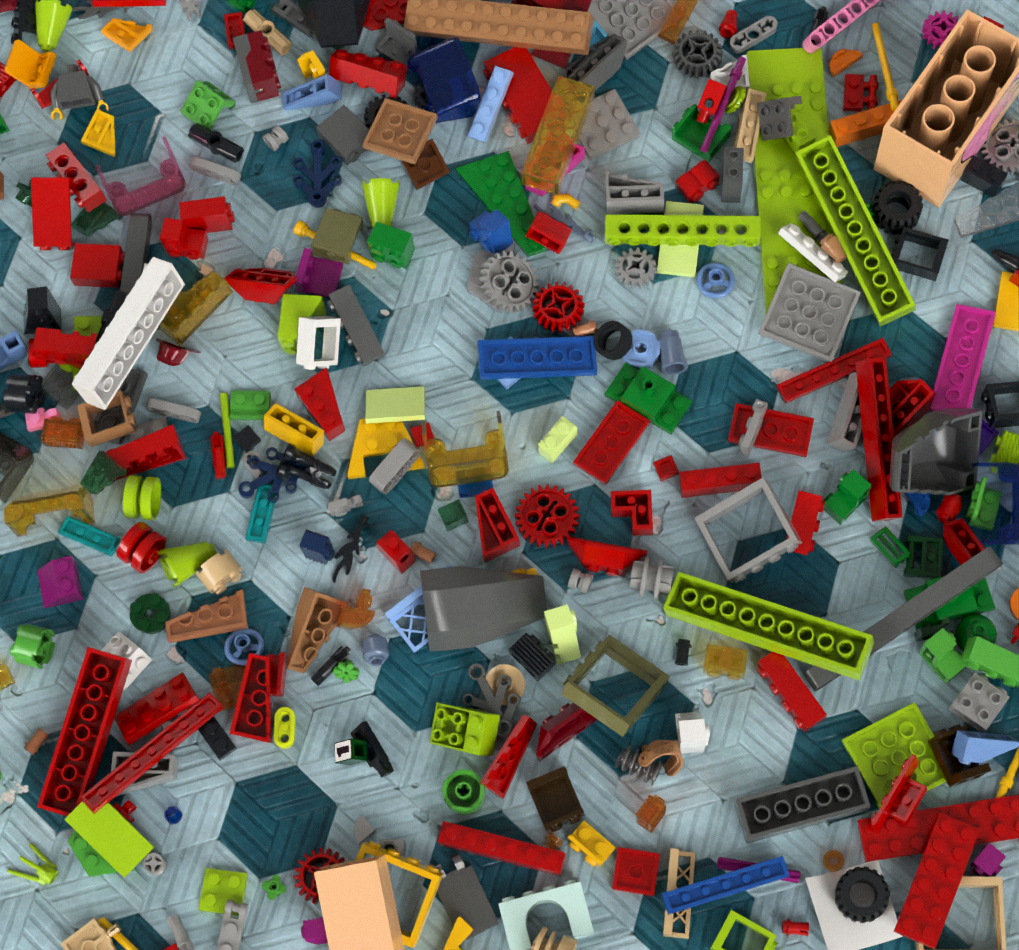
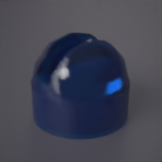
M170 806L164 812V818L169 824L174 825L181 820L182 812L177 807Z

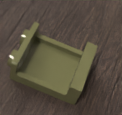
M326 208L311 244L313 255L349 264L351 261V250L359 230L362 231L364 228L363 217L357 214L341 212L338 209Z

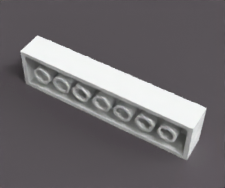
M155 257L151 259L131 292L126 296L124 303L116 312L115 317L109 326L106 327L99 342L95 344L93 351L85 360L81 370L74 377L72 385L86 403L106 410L181 292L185 283L172 263Z

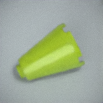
M36 0L37 46L41 47L40 50L50 52L56 49L72 13V7L69 4H66L65 7L60 5L61 1L40 0V2Z
M389 178L370 179V183L365 184V181L362 182V190L372 228L376 222L392 226L400 187L398 180H396V183H392Z
M207 541L158 551V555L162 554L163 558L159 559L168 580L172 579L174 581L171 584L174 588L193 576L197 570H201L200 566L217 554L212 543L209 544Z

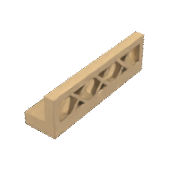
M750 88L746 91V97L743 99V103H741L733 147L744 148L743 161L752 163L760 129L757 103L765 102L766 93Z
M670 848L667 892L678 889L676 881L682 876L689 882V885L693 884L695 853L681 852L679 849ZM678 856L691 858L690 866L684 871L678 866ZM677 869H678V870L680 871V873H681V874L678 875V876H677ZM690 870L688 878V876L685 873H687ZM665 908L663 936L689 939L691 908L684 910L682 913L676 912L677 917L674 919V913L668 915ZM685 913H686V921H685L684 918L682 917V915H684ZM679 918L685 924V933L672 932L673 923Z

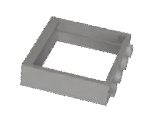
M764 477L694 518L727 581L732 583L745 580L746 575L751 572L757 573L764 568L763 565L768 562L774 563L781 559L780 555L785 552L791 553L795 551L794 549L803 543L769 480ZM765 492L789 538L731 571L707 525Z

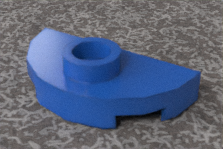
M904 493L920 518L923 517L930 506L929 493Z

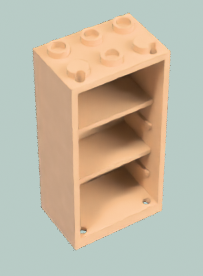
M386 854L327 865L314 872L329 950H405Z

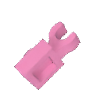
M42 407L38 408L35 414L25 413L27 430L32 432L48 428V422L61 419L60 412L57 411V408H51L46 411Z

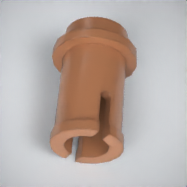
M588 320V323L572 328L575 337H583L592 333L594 335L598 330L594 320Z
M414 542L411 547L413 555L431 564L436 553L422 546L421 542Z
M38 728L28 743L25 742L24 749L32 755L35 752L38 753L39 747L49 735Z

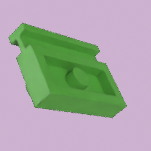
M231 391L230 420H264V415L270 409V391Z

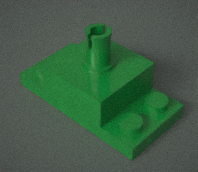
M626 362L605 392V396L614 402L620 401L670 435H672L692 405V400L676 392V385L643 366L638 370Z
M944 576L926 580L922 586L904 590L906 602ZM983 578L914 625L915 630H918L923 624L932 623V626L940 624L943 620L954 621L969 615L994 611L995 605L986 578Z

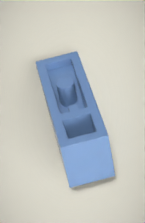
M326 74L282 92L283 109L291 110L323 106L342 99L341 83Z
M957 730L951 754L957 757L958 761L963 764L970 765L971 762L981 763L1019 747V741L1010 735Z

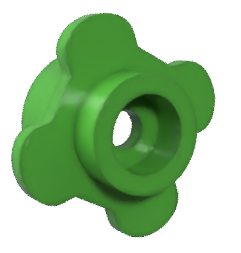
M273 875L272 879L264 881L261 885L262 889L266 890L267 897L270 900H274L281 893L286 892V886L281 883L279 875Z

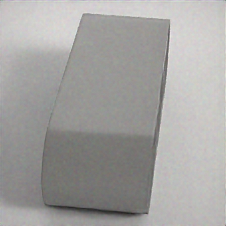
M407 438L400 440L371 474L369 482L382 494L389 493L421 454L420 449Z

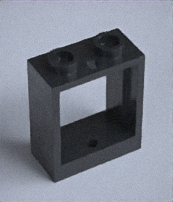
M903 227L902 233H897L894 244H898L896 250L892 249L891 257L898 271L936 281L949 240ZM905 240L937 250L932 269L899 260Z
M1019 381L986 384L984 391L981 392V401L986 407L985 419L989 421L990 429L1019 426V413L999 415L994 396L998 394L1019 393Z

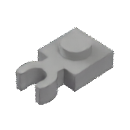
M179 0L183 12L186 11L189 21H192L191 15L194 13L198 15V18H201L200 10L197 8L200 7L199 0Z
M361 495L327 503L331 516L336 517L344 516L352 508L364 506Z

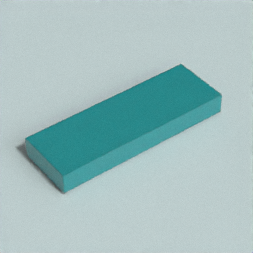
M265 484L257 488L245 537L246 541L266 544L275 503L268 501L267 494L273 485ZM273 493L270 495V498L276 499L277 495Z
M68 515L58 531L59 535L111 557L121 540L115 535Z

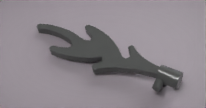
M86 0L87 4H90L91 7H74L72 12L84 11V14L78 16L79 19H86L96 14L101 18L107 13L124 8V12L127 13V10L134 6L93 7L92 0Z

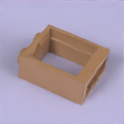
M121 390L117 391L106 410L121 405L125 423L96 433L92 415L105 410L88 403L77 405L84 438L91 447L136 432L134 426L136 418L130 410V407H132L131 399Z

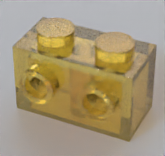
M707 644L703 673H707L710 677L728 676L727 678L731 680L744 678L748 650Z

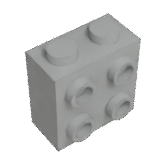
M974 673L948 710L979 732L984 733L1010 697L1006 695L1007 692L1003 688L995 687L989 683V679L986 676Z

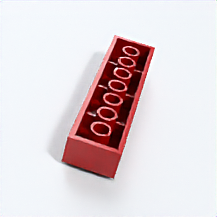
M87 647L37 805L38 808L68 816L82 802L80 797L93 787L130 670L131 659Z

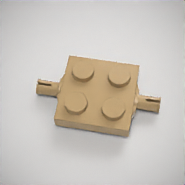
M94 918L60 944L64 950H117L111 937L121 931V928L115 923L106 930L98 919Z

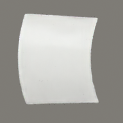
M878 860L805 878L828 950H859L903 937L893 932L898 920L890 897L889 904L883 914L874 921L865 923L853 922L850 918L844 917V914L839 911L837 903H835V889L840 877L846 871L859 866L860 868L865 866L871 870L875 869L881 875L882 871ZM856 883L850 889V899L856 906L868 907L874 902L875 893L868 884Z

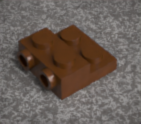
M433 139L427 140L416 165L399 160L416 190L450 173Z

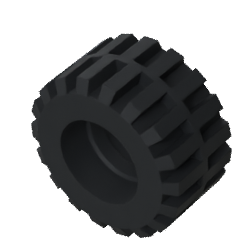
M894 181L892 185L889 182L885 187L882 186L879 192L876 193L872 207L875 224L879 223L878 227L880 229L885 228L886 233L892 231L895 235H897V232L902 233L903 227L911 229L913 226L915 227L920 219L923 208L922 195H919L918 189L914 190L913 185L910 184L908 186L904 181H902V184ZM898 202L903 204L908 211L895 213L887 205Z
M860 866L855 867L852 870L846 871L840 877L835 889V903H837L839 911L844 914L843 916L850 918L851 921L860 923L872 922L883 914L889 904V885L885 882L883 875L877 873V870H871L865 866L864 868H860ZM866 883L872 887L875 899L870 906L859 907L851 901L849 892L854 884Z

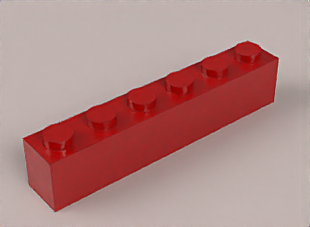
M445 821L442 823L437 841L440 846L560 877L566 858V853Z

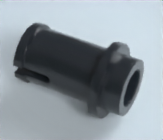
M678 639V643H676L675 664L688 666L689 648H692L690 640Z

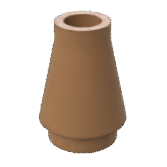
M829 234L820 241L821 249L831 256L837 264L847 258L837 236Z

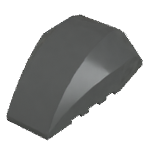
M968 408L936 410L898 433L892 439L889 485L892 491L953 495L975 488L983 410Z
M466 566L420 571L429 652L472 648L545 618L544 611H547L543 576Z

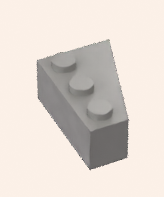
M113 751L111 772L134 753ZM167 754L117 796L177 780L179 759L175 755Z

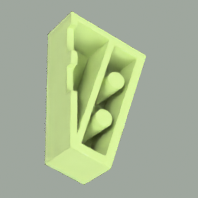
M567 604L544 611L546 629L557 664L581 658L576 636L578 630L574 610H569Z

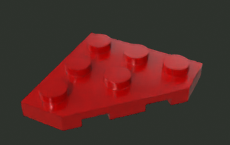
M371 0L363 27L370 31L386 28L384 22L386 18L394 19L399 24H404L408 0Z

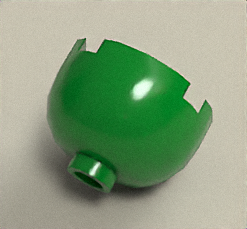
M969 615L963 618L957 625L954 634L955 642L963 652L968 638L978 636L995 644L997 638L996 627L984 615Z

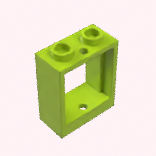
M731 910L710 949L725 950L722 948V945L735 921L769 939L763 950H775L778 942L774 940L777 935Z

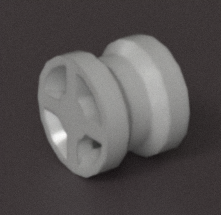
M150 853L144 858L143 867L151 875L159 876L165 872L167 863L158 853Z

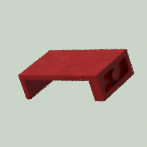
M73 177L31 178L33 247H40V250H51V247H58V250H70V247L75 246L76 242H72L70 185H74Z

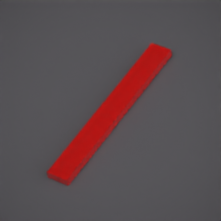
M210 692L207 693L83 794L80 800L95 814L221 711L223 705Z

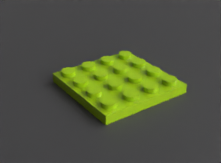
M915 702L841 741L855 767L858 766L860 775L879 809L882 806L883 797L885 794H889L892 789L891 786L894 778L900 775L904 761L909 759L911 754L916 755L919 764L910 779L925 785L928 789L926 792L946 782L928 743V740L935 736Z

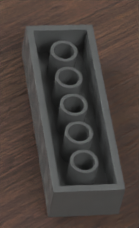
M858 766L737 798L734 803L746 844L866 812L871 807Z

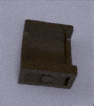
M958 724L949 728V731H946L945 728L934 733L935 737L928 740L949 787L980 778L992 771L988 763L979 766V763L971 762L970 765L960 763L959 759L951 754L957 730L968 731L971 729L969 725L961 727Z
M565 766L526 782L546 832L549 830L556 832L563 828V824L568 822L575 824L582 820V816H585Z

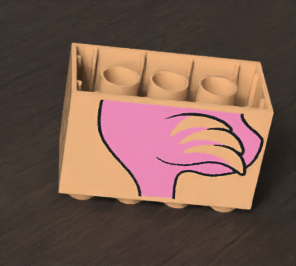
M967 9L885 124L873 170L892 181H898L899 184H902V181H904L908 186L910 184L913 185V189H918L919 195H922L923 199L940 208L964 173L973 156H976L1019 94V38Z

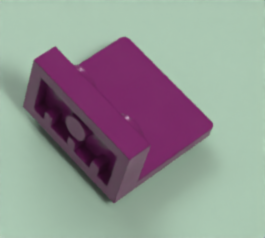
M304 248L296 274L295 286L297 292L329 298L328 294L337 291L343 263L316 258L313 256L312 249Z

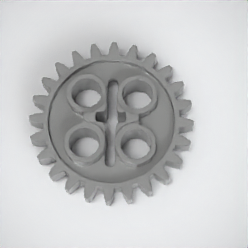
M1015 118L1012 119L1011 123L1005 119V124L1003 125L998 122L997 128H994L981 147L982 158H984L985 162L1006 173L1007 171L1010 172L1011 176L1016 171L1019 174V122L1016 123Z
M503 250L500 253H495L493 257H489L487 259L488 262L483 264L484 269L480 270V273L484 276L479 278L480 281L484 282L479 287L486 290L482 295L489 296L487 302L493 301V308L499 305V311L501 312L506 309V313L511 311L516 313L530 306L531 302L536 299L534 295L537 292L539 293L535 287L540 285V283L535 282V279L539 276L533 275L536 268H530L532 262L526 263V256L520 259L519 252L513 256L512 250L507 252V254Z

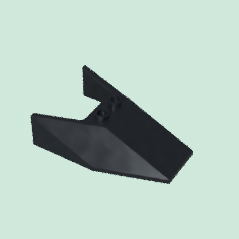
M297 0L298 6L321 48L359 44L371 0Z

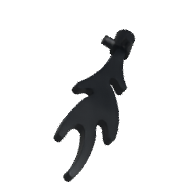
M363 514L358 521L359 525L356 530L347 536L348 539L353 538L354 540L345 544L334 557L337 560L340 556H343V560L335 570L333 583L336 582L337 575L344 565L347 566L346 575H349L353 563V551H356V554L359 555V539L362 528H369L370 526L367 524L369 517Z

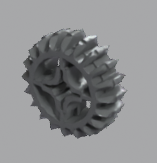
M698 29L696 33L690 30L688 35L683 33L682 38H678L677 44H674L672 52L673 63L677 65V70H682L683 75L689 73V78L692 75H696L697 79L699 75L705 78L707 73L711 75L713 70L719 68L723 57L722 45L718 44V38L713 39L712 33L707 35L706 30L703 33H700ZM688 48L689 52L684 57L683 52ZM711 51L712 57L709 60H707L706 57L708 53Z

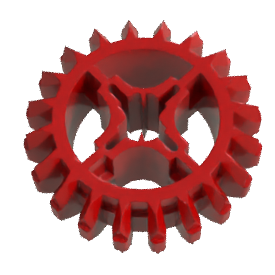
M557 281L555 286L548 283V289L542 287L541 293H536L537 299L533 300V305L535 306L532 307L535 313L534 318L539 319L538 324H544L545 330L551 327L552 333L555 329H558L561 333L562 328L569 331L570 325L576 327V321H581V316L584 315L583 308L585 307V303L582 302L583 296L579 295V290H573L572 284L566 287L565 282L562 283V286H559ZM551 298L552 302L543 308L545 302ZM556 304L557 306H560L562 312L560 311V309H557ZM574 306V309L571 312V314H569L566 317V311L570 310V307Z
M322 847L319 848V854L312 849L311 857L305 853L304 857L307 860L303 862L299 859L298 863L302 867H295L294 869L300 873V875L293 877L294 880L300 881L295 884L296 888H302L299 891V895L306 894V901L313 897L312 903L314 905L319 900V895L316 893L317 885L314 871L320 868H316L312 864L320 860H328L322 866L324 867L345 862L344 857L338 859L339 852L336 851L332 855V849L330 848L327 849L326 854H324ZM307 871L314 876L310 889L306 883Z

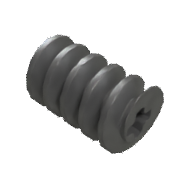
M631 745L623 749L615 767L617 768L622 764L621 770L623 772L629 768V775L637 772V779L644 775V782L647 783L652 779L651 786H653L660 773L662 761H658L656 764H653V761L649 766L642 767L638 761V749L631 753Z

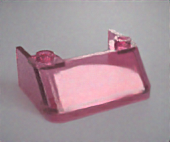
M166 136L162 137L170 158L164 160L160 165V172L163 178L128 193L126 186L121 182L116 181L108 184L99 165L95 166L118 215L128 216L184 191L186 182Z

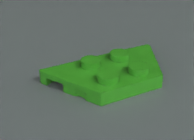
M74 830L68 843L88 876L116 874L117 871Z

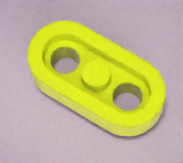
M282 707L276 711L274 717V742L279 748L288 749L295 742L296 715L292 709ZM284 716H289L287 722L282 721ZM283 736L289 737L287 742H282Z

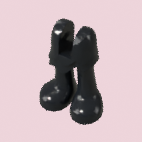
M289 443L283 454L284 460H281L275 477L283 479L287 475L295 476L315 487L329 489L332 483L321 478V473L335 476L337 471L332 466L321 462L318 458L312 457L311 459L297 452L295 445ZM286 461H292L304 465L309 468L310 472L303 470L299 467H296Z

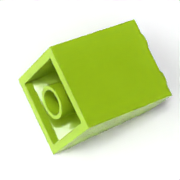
M283 294L278 330V340L283 352L292 355L297 354L299 317L326 316L327 311L322 296Z

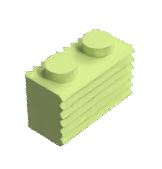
M562 416L556 422V425H553L551 431H548L546 437L540 440L541 443H538L539 454L553 463L577 436V427Z

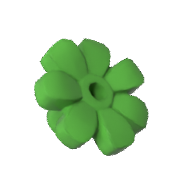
M350 660L339 662L338 667H334L333 673L336 674L335 677L338 679L344 678L343 682L349 683L350 679L356 680L360 672L359 668L354 667V663Z

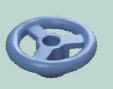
M713 262L706 264L699 270L696 283L699 290L705 296L721 298L732 291L735 285V276L727 265ZM711 269L708 274V282L703 285L702 277L707 270ZM722 270H724L728 274L729 281L724 280V273ZM720 285L726 287L721 292L708 291L712 286Z
M250 628L234 631L225 642V655L236 665H246L247 659H239L240 656L248 651H257L255 654L262 655L264 640L257 631ZM246 634L254 636L258 644H252L249 636ZM234 640L237 651L232 655L230 646Z

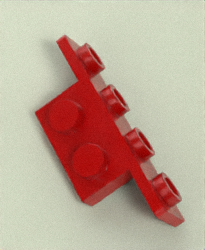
M911 754L910 758L904 761L900 775L896 776L892 782V789L889 794H885L883 797L882 806L879 811L873 814L871 826L874 832H880L888 816L907 825L928 790L925 785L910 779L919 764L916 755Z

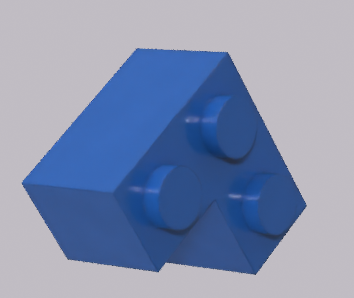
M497 209L492 213L486 210L469 223L472 239L479 241L483 248L493 255L497 252H502L513 244L509 220Z

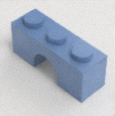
M17 331L0 339V370L27 356V347Z

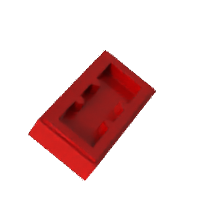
M242 12L224 14L229 50L235 49L233 37L246 34Z

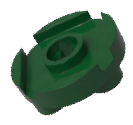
M155 593L142 595L130 605L131 623L138 631L146 634H156L164 630L166 627L165 622L169 621L171 617L168 603ZM150 609L151 611L155 610L151 619L148 616L145 617V614Z

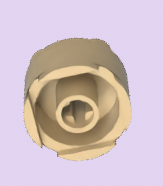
M228 549L223 550L225 552L223 555L217 553L200 566L203 570L200 573L197 570L195 573L210 593H216L217 595L223 593L227 589L226 585L229 582L235 583L243 576L241 574L242 567Z

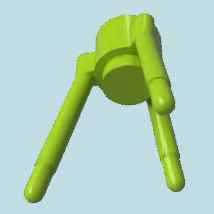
M30 843L29 847L47 865L42 864L38 866L23 856H20L19 859L36 869V875L39 877L12 869H7V872L39 882L43 886L46 883L51 885L59 873L56 869L57 865L53 864L38 848Z

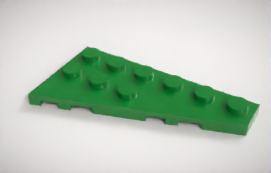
M509 151L455 168L456 173L464 179L467 186L474 191L490 213L497 209L509 220L512 238L527 257L546 251L545 246L525 236L534 216Z

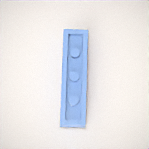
M497 66L494 67L468 137L487 143L514 73L512 71Z

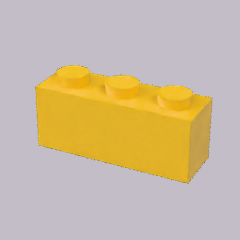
M275 403L264 415V430L288 444L295 445L297 449L313 457L324 445L323 429Z

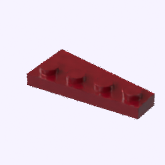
M568 0L563 10L588 12L592 0ZM534 49L530 55L565 69L571 53Z

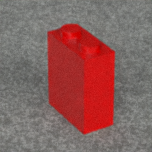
M225 196L179 202L180 219L184 220L187 228L204 230L206 233L233 230L232 223L235 222V215L231 204L227 203Z
M75 243L70 275L71 281L74 286L120 288L125 252H123L120 245Z

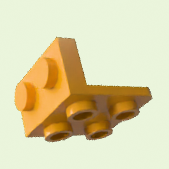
M18 39L13 43L5 65V72L30 89L33 87L35 89L43 88L49 82V75L54 67L57 55L52 51L39 54Z

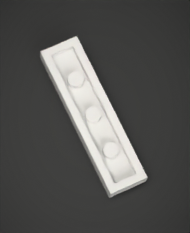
M790 223L782 227L778 232L781 237L834 282L845 278L848 271L841 263L837 264L812 238L807 237L800 231L798 226Z

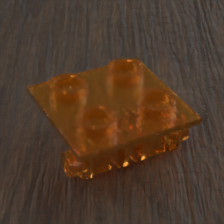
M233 665L224 669L217 667L212 669V673L208 674L214 696L223 705L221 711L236 707L246 665Z

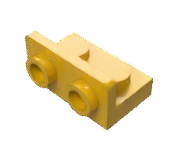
M313 50L303 53L297 59L305 79L310 76L316 79L326 75L322 63Z
M585 820L572 835L570 834L567 837L570 842L568 846L576 853L581 851L586 856L584 860L592 867L597 865L600 868L616 849L615 846Z

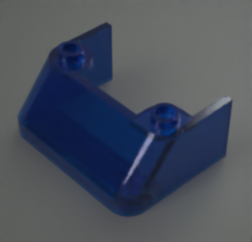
M977 462L971 464V468H998L999 479L1004 483H1012V524H1005L999 528L998 540L979 541L982 545H1019V463Z

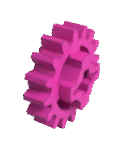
M944 10L940 15L937 11L934 16L929 15L928 20L924 21L922 33H924L923 39H928L927 45L932 43L933 49L937 46L941 47L958 23L959 17L953 18L952 12L946 15Z

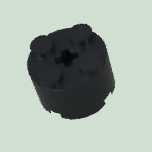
M12 373L9 375L5 383L9 384L8 390H4L6 409L15 413L35 414L40 405H43L46 400L42 388L43 378L28 374Z

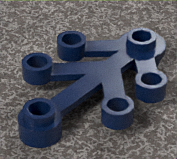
M315 140L310 146L314 155V172L305 165L302 158L298 157L293 160L294 168L301 171L314 183V189L308 186L303 176L299 174L293 177V183L295 187L302 189L308 195V201L311 206L320 208L327 201L326 195L342 183L340 174H332L336 169L342 167V160L339 156L332 157L330 160L331 164L322 171V156L326 153V146L323 141ZM298 162L302 163L300 166H296ZM331 175V181L322 188V182ZM334 178H339L337 182L333 181ZM296 180H302L300 183H296Z
M274 447L267 449V459L271 461L275 459L284 460V453L278 452ZM274 451L276 455L271 457L268 453ZM256 456L251 457L248 461L251 469H260L270 473L252 482H242L238 487L239 495L245 499L251 498L254 495L255 489L274 480L267 498L269 502L276 503L279 500V491L283 479L275 477L279 466L260 461ZM253 460L258 462L256 466L251 465ZM286 461L303 470L307 468L306 466L297 464L296 462ZM291 476L290 481L286 482L285 491L287 493L293 494L296 492L297 477ZM292 484L295 488L293 490H289L287 486ZM249 486L250 490L247 492L243 491V487ZM274 493L277 495V498L271 499L270 495Z

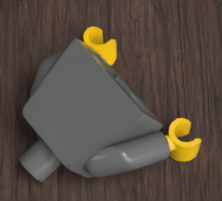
M76 64L67 66L68 73L58 76V81L55 82L50 92L51 105L54 108V111L51 113L53 120H56V112L60 114V119L62 120L64 118L62 110L96 105V101H98V110H100V105L102 104L106 105L107 111L109 110L108 104L103 101L104 96L100 85L92 76H87L85 71H79Z

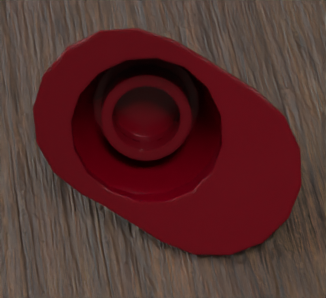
M156 338V341L160 343L157 360L167 365H180L190 352L201 353V351L177 346Z

